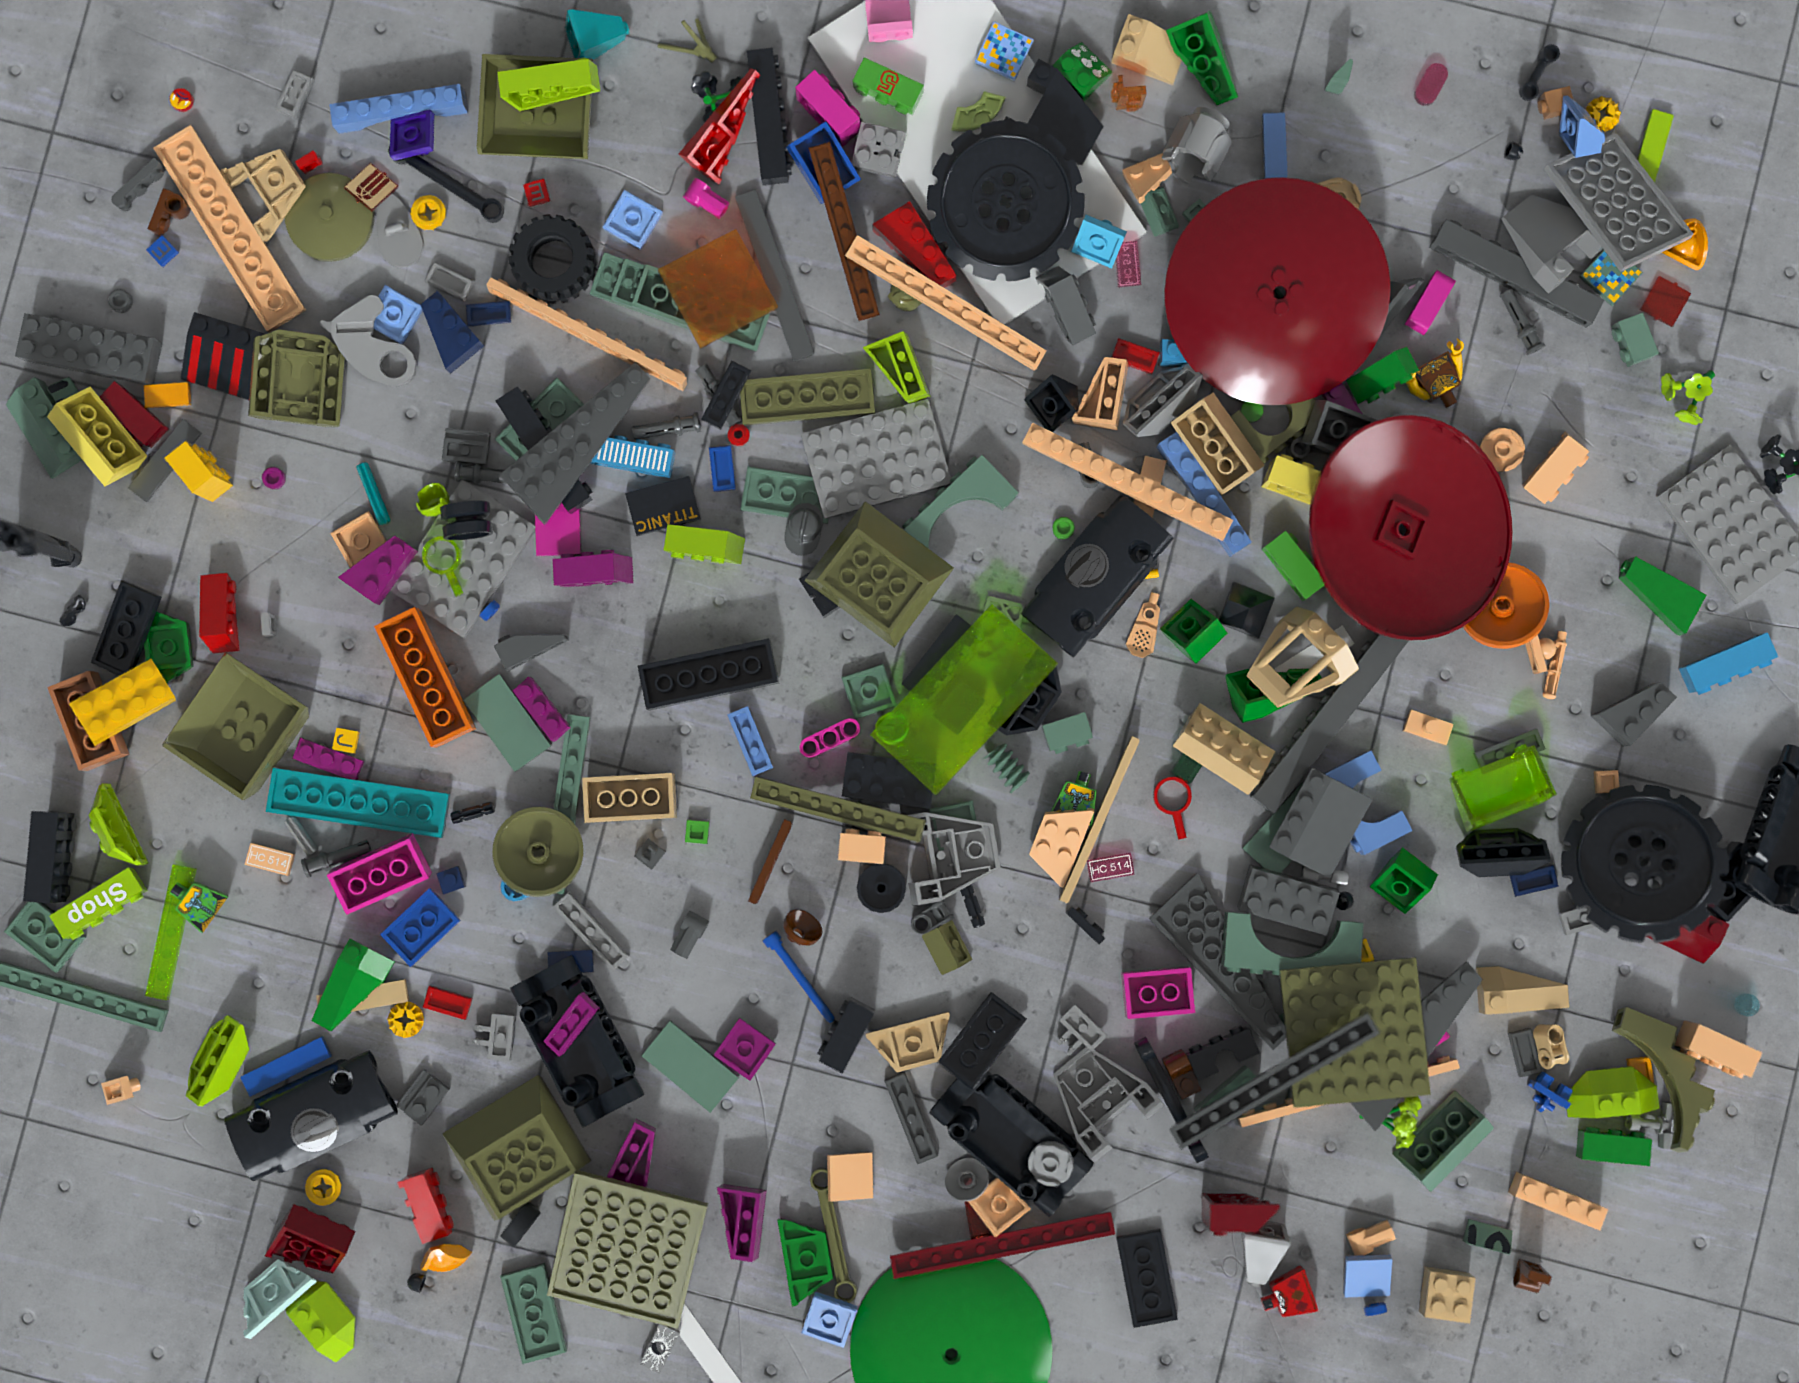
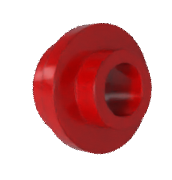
M735 424L728 430V439L734 446H743L749 441L750 433L746 426ZM737 431L743 433L739 439L734 436Z

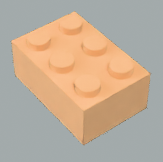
M1685 1020L1674 1044L1681 1048L1679 1052L1699 1059L1704 1064L1711 1067L1714 1066L1726 1074L1741 1079L1743 1075L1752 1078L1762 1055V1052L1705 1026Z

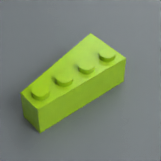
M587 58L497 72L500 97L519 111L600 92L597 65Z

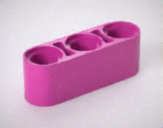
M1436 270L1404 325L1424 336L1456 280Z
M852 718L836 723L803 739L799 747L800 752L808 758L816 757L856 738L860 733V725ZM850 722L854 723L857 727L856 732L852 735L844 732V726ZM826 733H835L836 741L833 744L825 743L824 736ZM809 741L816 744V750L812 754H807L804 751V745Z

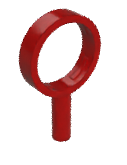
M1167 777L1159 781L1155 786L1153 800L1161 812L1173 816L1178 840L1184 839L1187 836L1181 813L1190 805L1192 799L1191 789L1181 778ZM1169 780L1181 783L1187 791L1186 803L1177 811L1164 809L1157 799L1159 788L1164 782Z

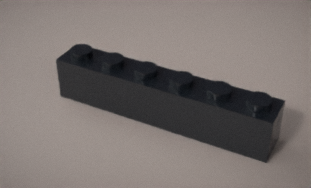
M773 47L746 50L748 69H754L760 74L759 78H756L751 92H753L752 104L762 185L789 183L788 176L792 175L791 162H786L785 155L790 154L786 148L789 144L788 140L784 141L783 133L787 132L786 119H781L780 112L785 111L783 97L779 98L778 90L782 89L781 76H776V68H780L778 55H774Z
M517 386L495 400L527 450H530L553 431L550 426L546 428L542 423V420L545 418L538 408L533 409L530 402L533 400L526 389L521 391ZM578 479L574 487L563 499L562 504L570 514L593 500L590 496L593 492L587 482L582 483Z

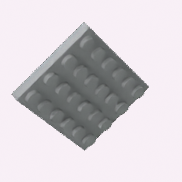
M1617 133L1605 138V142L1602 143L1601 153L1577 158L1571 153L1547 164L1544 168L1545 172L1620 272L1683 243L1693 236V232Z
M928 399L800 434L824 519L857 511L865 501L871 506L952 484Z
M1731 445L1726 446L1657 496L1662 506L1735 604L1743 601L1799 560L1798 535Z
M461 480L450 497V503L463 501L489 502L490 515L484 519L492 522L493 534L470 540L443 539L442 527L450 522L442 520L441 514L438 515L416 549L418 551L390 591L466 639L479 619V615L486 608L534 534L536 526L466 481Z

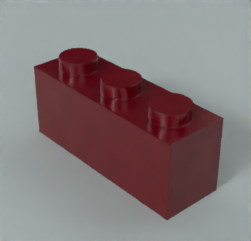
M116 381L99 396L122 426L134 435L132 438L141 447L146 445L152 448L169 430L164 423L123 385Z

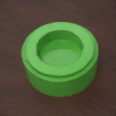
M1245 402L1240 411L1249 423H1254L1262 417L1263 406L1261 404Z
M1068 517L1056 519L1052 526L1054 536L1061 540L1070 538L1075 530L1073 521Z

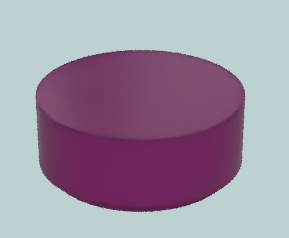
M269 467L264 470L262 482L266 487L277 490L285 484L286 476L281 469Z

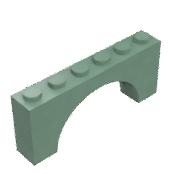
M983 455L979 458L974 456L966 464L968 468L962 474L959 471L951 478L952 484L946 489L942 487L934 495L936 499L931 504L926 502L918 510L920 514L915 519L909 518L902 526L904 531L929 549V536L935 522L951 506L967 500H982L997 506L1003 511L1018 496L1019 492Z
M1225 912L1221 966L1227 967L1229 972H1241V968L1250 969L1249 973L1263 974V970H1271L1272 975H1279V970L1359 963L1361 962L1364 923L1337 920L1332 937L1321 949L1307 956L1284 957L1271 952L1257 939L1251 925V914Z

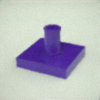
M430 109L391 119L390 157L394 161L416 155L424 156V154L427 155L429 152L434 151V113Z

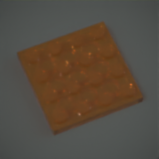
M737 229L658 269L662 280L700 349L778 309L776 301Z

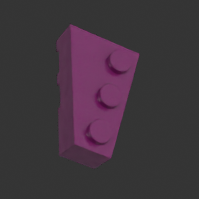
M602 550L601 554L594 555V552H581V556L574 557V554H561V558L553 559L554 586L578 587L603 583L605 585H613L614 582L634 584L632 557L615 554L614 550Z

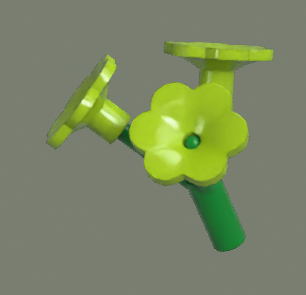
M1709 370L1704 375L1695 373L1692 378L1687 379L1685 382L1675 381L1670 373H1666L1665 376L1661 377V392L1665 395L1667 401L1674 398L1675 390H1680L1682 387L1687 389L1685 392L1686 396L1693 398L1692 403L1688 405L1687 411L1679 410L1675 412V417L1679 418L1680 421L1692 425H1698V423L1703 422V418L1699 417L1696 413L1697 401H1703L1706 396L1712 394L1713 388L1711 383L1715 377L1713 371Z

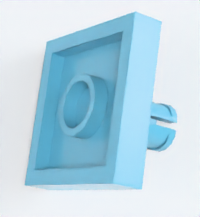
M1085 215L1071 252L1112 269L1127 231L1113 226L1109 220L1100 221Z

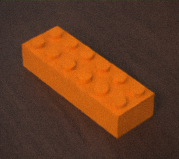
M413 607L375 625L377 634L430 747L437 748L475 730L476 727L421 610Z

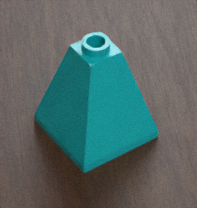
M573 9L567 10L564 29L574 58L594 60L624 41L626 35L629 34L628 24L626 21H622L620 16Z

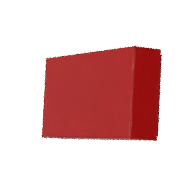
M1118 338L1111 358L1125 359L1129 367L1152 374L1160 352Z
M430 985L422 1008L467 1020L473 998Z

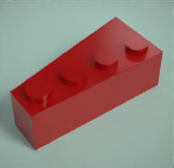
M910 201L872 224L873 232L880 236L914 270L943 288L956 282L955 272Z

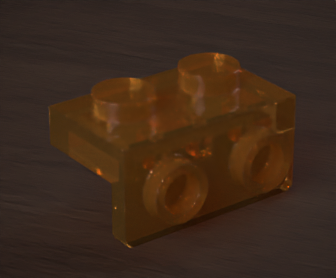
M1118 75L1116 82H1113V89H1111V101L1116 104V110L1126 109L1127 112H1134L1143 107L1146 98V86L1124 87L1123 75Z

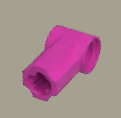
M694 178L683 195V198L697 208L700 206L718 219L725 214L730 204L727 200L711 191V188L698 178Z

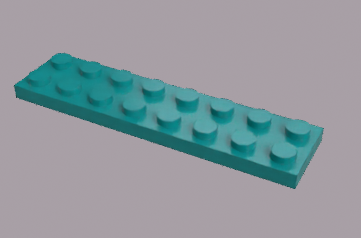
M273 768L265 812L443 838L450 794Z

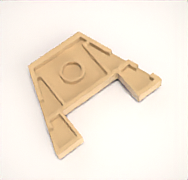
M281 149L255 157L254 160L246 163L235 164L234 167L229 169L224 168L220 170L231 189H234L249 177L270 211L253 224L262 241L268 242L306 187L285 152Z

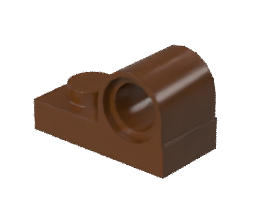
M163 188L147 229L154 235L162 236L169 229L170 217L185 219L190 214L191 208L183 197ZM180 202V208L173 210L174 205Z
M1182 1049L1161 1058L1181 1100L1202 1090L1192 1071V1066Z
M1519 1259L1513 1278V1285L1520 1289L1538 1293L1542 1283L1550 1285L1552 1276L1541 1265Z

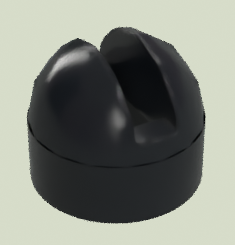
M1511 141L1506 147L1504 158L1514 161L1520 159L1519 153H1523V147Z
M1346 891L1340 892L1336 907L1339 910L1349 909L1354 904L1353 895Z
M420 1273L412 1274L407 1280L409 1289L420 1293L425 1284L426 1275Z

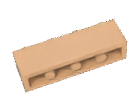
M1517 1171L1508 1192L1517 1198L1597 1230H1601L1608 1212L1607 1208Z

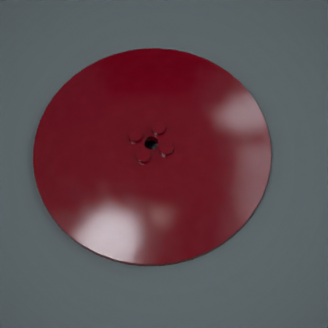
M1280 177L1255 180L1236 186L1210 201L1194 216L1180 235L1173 249L1166 272L1164 288L1166 317L1172 337L1186 362L1195 372L1201 373L1202 379L1214 388L1231 397L1255 404L1287 405L1303 402L1318 397L1340 385L1364 363L1372 352L1385 325L1389 309L1390 275L1388 262L1379 237L1372 225L1351 202L1340 194L1317 183L1296 178ZM1277 286L1284 287L1286 291L1282 299H1276L1273 295V291Z
M1400 415L1374 421L1361 427L1340 443L1330 455L1318 476L1309 511V538L1316 568L1321 580L1336 603L1356 622L1373 632L1394 639L1411 641L1438 638L1462 628L1478 616L1492 600L1505 576L1510 559L1513 535L1512 516L1502 480L1490 459L1473 440L1458 429L1442 421L1416 415ZM1400 524H1403L1406 528L1404 536L1398 531Z

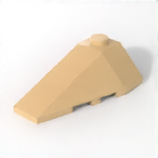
M1499 966L1476 967V972L1483 979L1477 987L1479 1013L1487 1015L1569 1008L1568 985Z

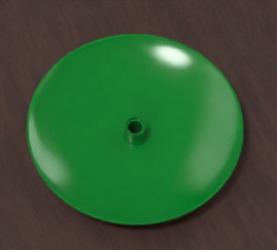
M998 1259L894 1279L892 1268H890L875 1282L864 1297L857 1311L850 1339V1360L855 1383H1048L1052 1365L1051 1331L1045 1311L1038 1297L1017 1272ZM954 1348L958 1353L955 1357L951 1358L946 1356V1350Z

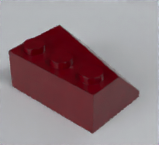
M1202 1193V1222L1215 1236H1227V1232H1257L1280 1209L1279 1204H1270V1201L1259 1200V1197L1247 1193Z
M293 1204L280 1224L264 1256L272 1258L273 1255L282 1256L285 1262L301 1261L308 1268L333 1274L347 1254L356 1231L350 1229L347 1225L331 1221L324 1215L313 1213L304 1206Z

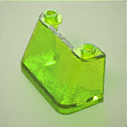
M1526 744L1514 748L1515 753L1473 771L1465 772L1463 768L1451 773L1452 777L1449 779L1466 832L1476 830L1544 803L1557 795L1535 745L1527 747Z

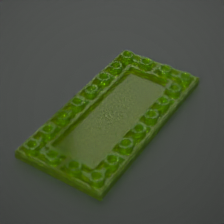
M991 604L877 726L870 736L937 796L1054 670L1058 663Z

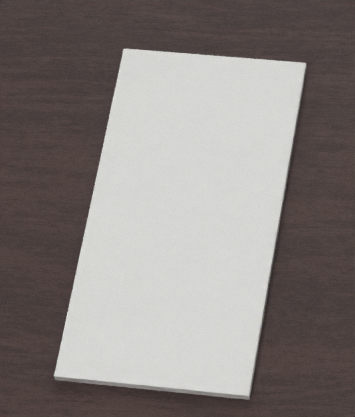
M909 0L913 38L886 40L879 43L869 42L864 1L808 37V41L849 103L860 113L859 117L862 122L904 131L906 134L902 153H898L900 162L897 175L928 222L936 216L934 211L927 209L928 186L935 185L938 182L937 178L932 175V171L941 154L951 155L954 152L951 143L966 132L952 130L957 107L974 105L981 99L983 92H988L1005 97L1001 110L992 121L1004 120L1007 116L1015 121L1028 123L1043 96L1027 87L1028 76L1035 66L1028 54L1015 81L975 63L993 22L1011 29L992 0ZM864 57L924 85L923 95L913 115L909 113L906 115L901 114L895 110L894 106L889 104L882 105L874 97L868 94L863 96L855 91L853 79ZM981 128L972 131L974 134H980ZM1091 149L1083 165H1077L1082 177V183L1076 186V191L1084 193L1085 207L1083 217L1076 218L1074 225L1080 230L1085 215L1100 221L1109 220L1113 226L1127 231L1122 244L1130 245L1129 243H1133L1145 235L1146 230ZM1005 173L1002 181L1005 185H1012L1015 177L1012 173ZM986 181L982 184L981 189L985 194H991L994 191V185L992 182ZM1028 186L1022 187L1020 190L1021 197L1023 199H1030L1032 189ZM1005 195L1001 196L1000 205H1005L1006 208H1009V203L1012 202L1011 198H1006ZM988 204L980 205L979 214L982 217H988L991 214V207ZM1020 209L1017 212L1018 220L1026 222L1029 219V212L1026 209ZM999 218L996 226L999 230L1005 231L1009 226V222L1006 218ZM1074 240L1068 250L1058 249L1059 261L1043 272L1032 268L1030 270V277L1027 279L1008 282L1005 279V275L1000 273L996 280L992 281L973 275V266L971 264L966 265L964 268L959 267V269L991 317L1006 325L1045 300V296H1047L1043 285L1037 283L1036 277L1059 266L1071 275L1074 274L1076 278H1079L1099 265V263L1071 252L1075 243ZM942 242L945 248L948 249V243ZM1121 245L1120 250L1123 249V248H1122L1123 246L1126 247V246H1128V245Z

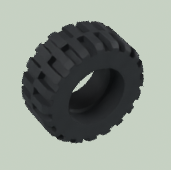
M550 214L543 215L541 220L538 217L531 219L533 223L529 226L526 223L521 226L523 231L520 234L515 233L513 237L515 243L510 244L509 248L511 256H509V264L512 267L511 272L521 288L531 297L534 296L536 300H546L549 304H556V301L559 300L562 303L569 302V297L573 296L575 299L580 296L578 293L580 290L586 291L589 287L588 281L594 278L593 269L596 268L597 261L595 260V249L582 227L577 226L575 221L571 219L565 220L561 215H556L555 218H552ZM552 241L566 243L573 253V260L568 270L562 275L553 278L540 276L533 267V258L537 250L542 245Z

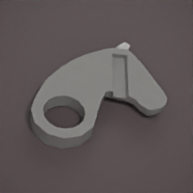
M369 295L341 312L331 322L321 320L319 324L331 333L334 342L345 359L370 380L387 386L399 387L408 384L415 376L418 364L411 350L405 345L372 337L375 319L384 309V304L379 297ZM390 352H400L407 360V370L398 378H389L382 370V360Z

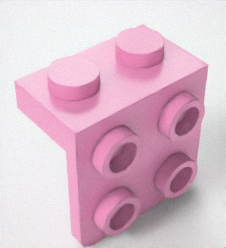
M865 0L869 42L879 43L886 40L913 38L909 0Z

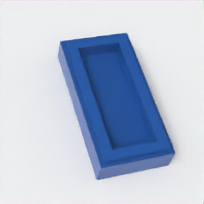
M731 445L710 447L709 455L713 491L736 490Z

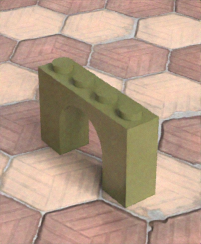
M1312 398L1303 402L1285 405L1289 413L1288 426L1284 432L1274 436L1263 435L1256 431L1240 410L1230 417L1265 464L1270 460L1268 455L1273 451L1278 454L1287 447L1286 441L1290 438L1296 440L1305 433L1302 429L1308 424L1316 400Z

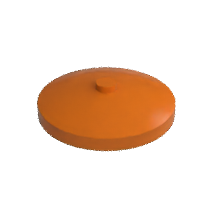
M1508 563L1505 576L1492 600L1478 616L1463 626V628L1474 640L1488 647L1508 649L1521 646L1536 637L1547 621L1549 613L1547 589L1534 572L1519 564Z

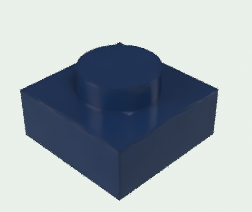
M459 866L436 873L443 894L466 887Z

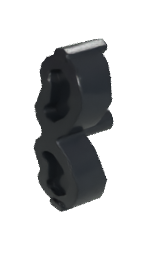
M81 595L74 598V602L67 607L68 611L65 612L64 616L60 617L59 622L62 626L75 624V614L85 610L86 603Z

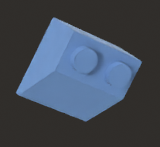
M1568 95L1563 96L1559 129L1560 137L1575 158L1601 153L1602 143L1605 142L1603 130H1600L1595 119L1590 116L1587 110Z

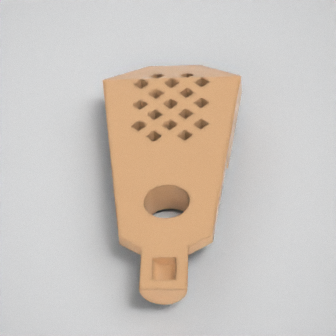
M1151 592L1149 601L1143 603L1125 644L1133 656L1144 658L1154 652L1160 608L1157 605L1159 594ZM1148 610L1153 612V617L1150 619L1145 615Z

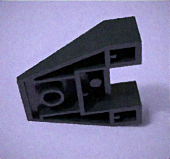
M1038 59L1028 76L1027 87L1043 96L1028 123L1039 127V137L1045 138L1048 134H1051L1059 140L1067 149L1063 155L1066 161L1073 159L1077 165H1083L1104 126L1057 68ZM1007 116L1004 119L1007 128L1011 129L1014 127L1015 120Z

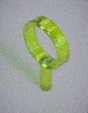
M443 536L430 539L422 551L424 565L433 573L446 575L455 597L463 595V590L454 573V570L461 561V550L455 541L443 539ZM447 541L456 550V560L446 570L434 569L428 563L427 553L435 542Z

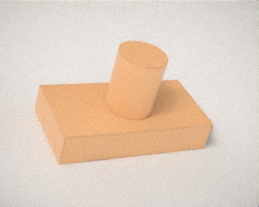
M1409 710L1403 731L1442 745H1447L1454 724Z
M128 1075L101 1083L107 1105L133 1098V1092L140 1090L139 1080L137 1078L128 1079Z

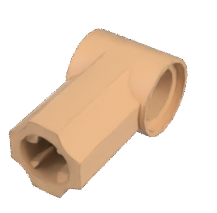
M1387 1220L1366 1229H1355L1346 1234L1354 1256L1367 1255L1374 1250L1373 1248L1395 1240V1234Z

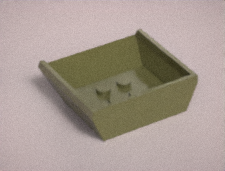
M482 54L477 132L478 154L588 159L592 94L519 111L500 97L497 73L500 71L575 61L579 58Z
M865 501L807 576L805 582L895 648L954 567Z
M225 652L162 746L239 799L246 800L261 789L271 774L272 769L276 767L309 718L308 707Z
M539 1075L442 1133L494 1221L499 1220L574 1174L576 1170H580L591 1161L543 1078Z

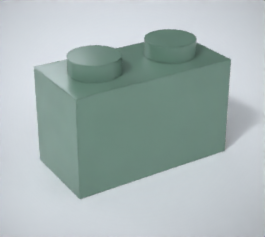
M1643 313L1618 321L1611 326L1612 337L1615 342H1618L1620 357L1624 363L1626 362L1627 367L1651 359L1659 354Z
M1085 712L1041 726L1049 752L1054 750L1055 754L1068 751L1067 746L1075 743L1077 747L1090 744L1088 739L1093 738Z

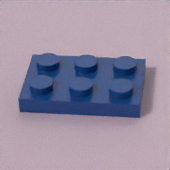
M429 888L380 935L412 967L461 920Z

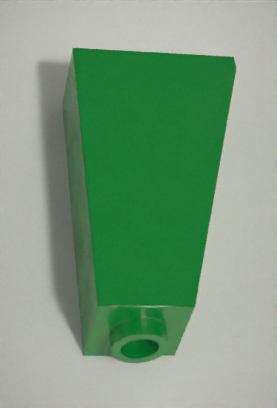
M1636 556L1628 560L1626 559L1620 567L1619 571L1621 574L1619 579L1676 635L1686 634L1707 595Z

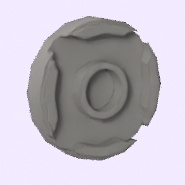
M1045 1141L1033 1148L1028 1159V1168L1038 1182L1046 1186H1057L1069 1179L1073 1170V1157L1064 1145L1055 1141Z

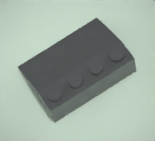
M1312 767L1269 848L1330 878L1373 799Z

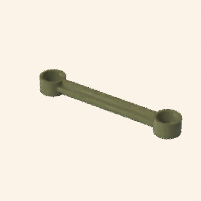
M820 1167L812 1172L810 1184L817 1191L837 1282L834 1288V1296L836 1299L850 1303L856 1297L857 1287L849 1278L833 1201H828V1186L818 1187L813 1181L814 1176L819 1172L828 1174L827 1168ZM848 1283L853 1287V1295L850 1298L839 1296L837 1289L841 1284Z

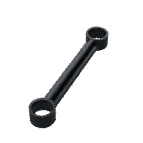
M416 155L394 161L400 165H410L477 208L487 222L497 223L503 218L504 209L498 200L494 198L485 199L420 156ZM490 204H496L499 206V213L495 217H487L484 214L485 208Z
M1144 1037L1134 1042L1175 1123H1178L1186 1118L1187 1115L1148 1039ZM1200 1139L1187 1146L1197 1164L1209 1158Z

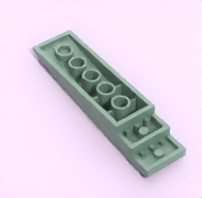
M605 252L590 290V295L755 352H757L771 313L770 309L648 264L643 265L627 258L624 260Z

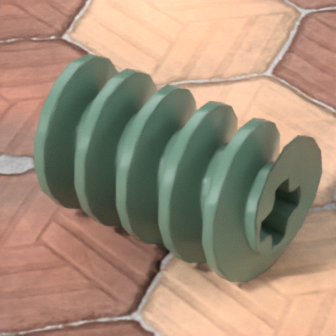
M1005 743L999 745L983 759L990 757L987 765H996L993 772H1002L998 779L1007 778L1004 786L1012 785L1013 787L1010 790V793H1012L1027 781L1030 772H1021L1024 765L1016 766L1019 759L1018 757L1010 759L1013 751L1005 752L1008 746Z

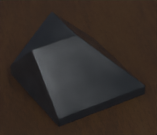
M1052 374L1024 398V401L1042 426L1054 432L1079 410L1078 386Z
M1233 582L1219 621L1223 626L1259 639L1275 597Z

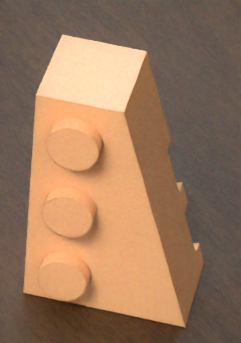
M1104 357L1091 381L1092 383L1088 391L1082 398L1079 410L1072 417L1074 424L1118 430L1128 372L1127 360Z

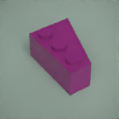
M393 536L337 578L373 603L380 605L418 551L402 539Z
M636 1118L606 1177L647 1187L656 1128Z
M722 1184L717 1187V1192L722 1206L721 1213L724 1216L730 1259L754 1262L759 1258L767 1190Z

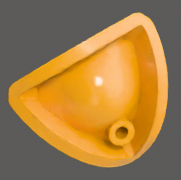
M1695 218L1684 220V222L1693 232V236L1689 240L1662 253L1694 270H1699L1706 260L1708 237L1703 224Z
M453 1244L430 1247L424 1255L420 1269L424 1271L429 1269L437 1272L450 1271L462 1265L472 1252L461 1245Z

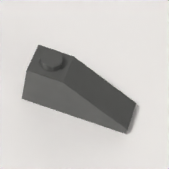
M506 635L497 640L498 644L494 645V648L505 669L511 671L569 640L565 635H518L512 637Z

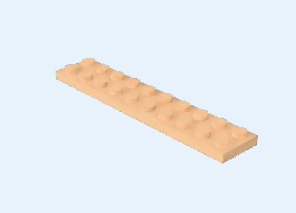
M189 125L155 146L153 149L265 330L270 333L306 311L195 129Z

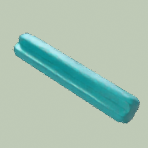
M367 462L358 464L356 468L378 524L385 525L391 519L370 466Z

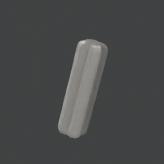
M290 816L284 821V824L306 855L311 856L318 851V847L296 816Z

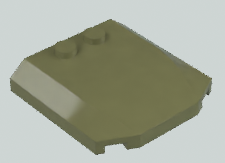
M280 329L255 337L253 342L248 416L322 427H339L345 357L341 354L337 345L323 335Z

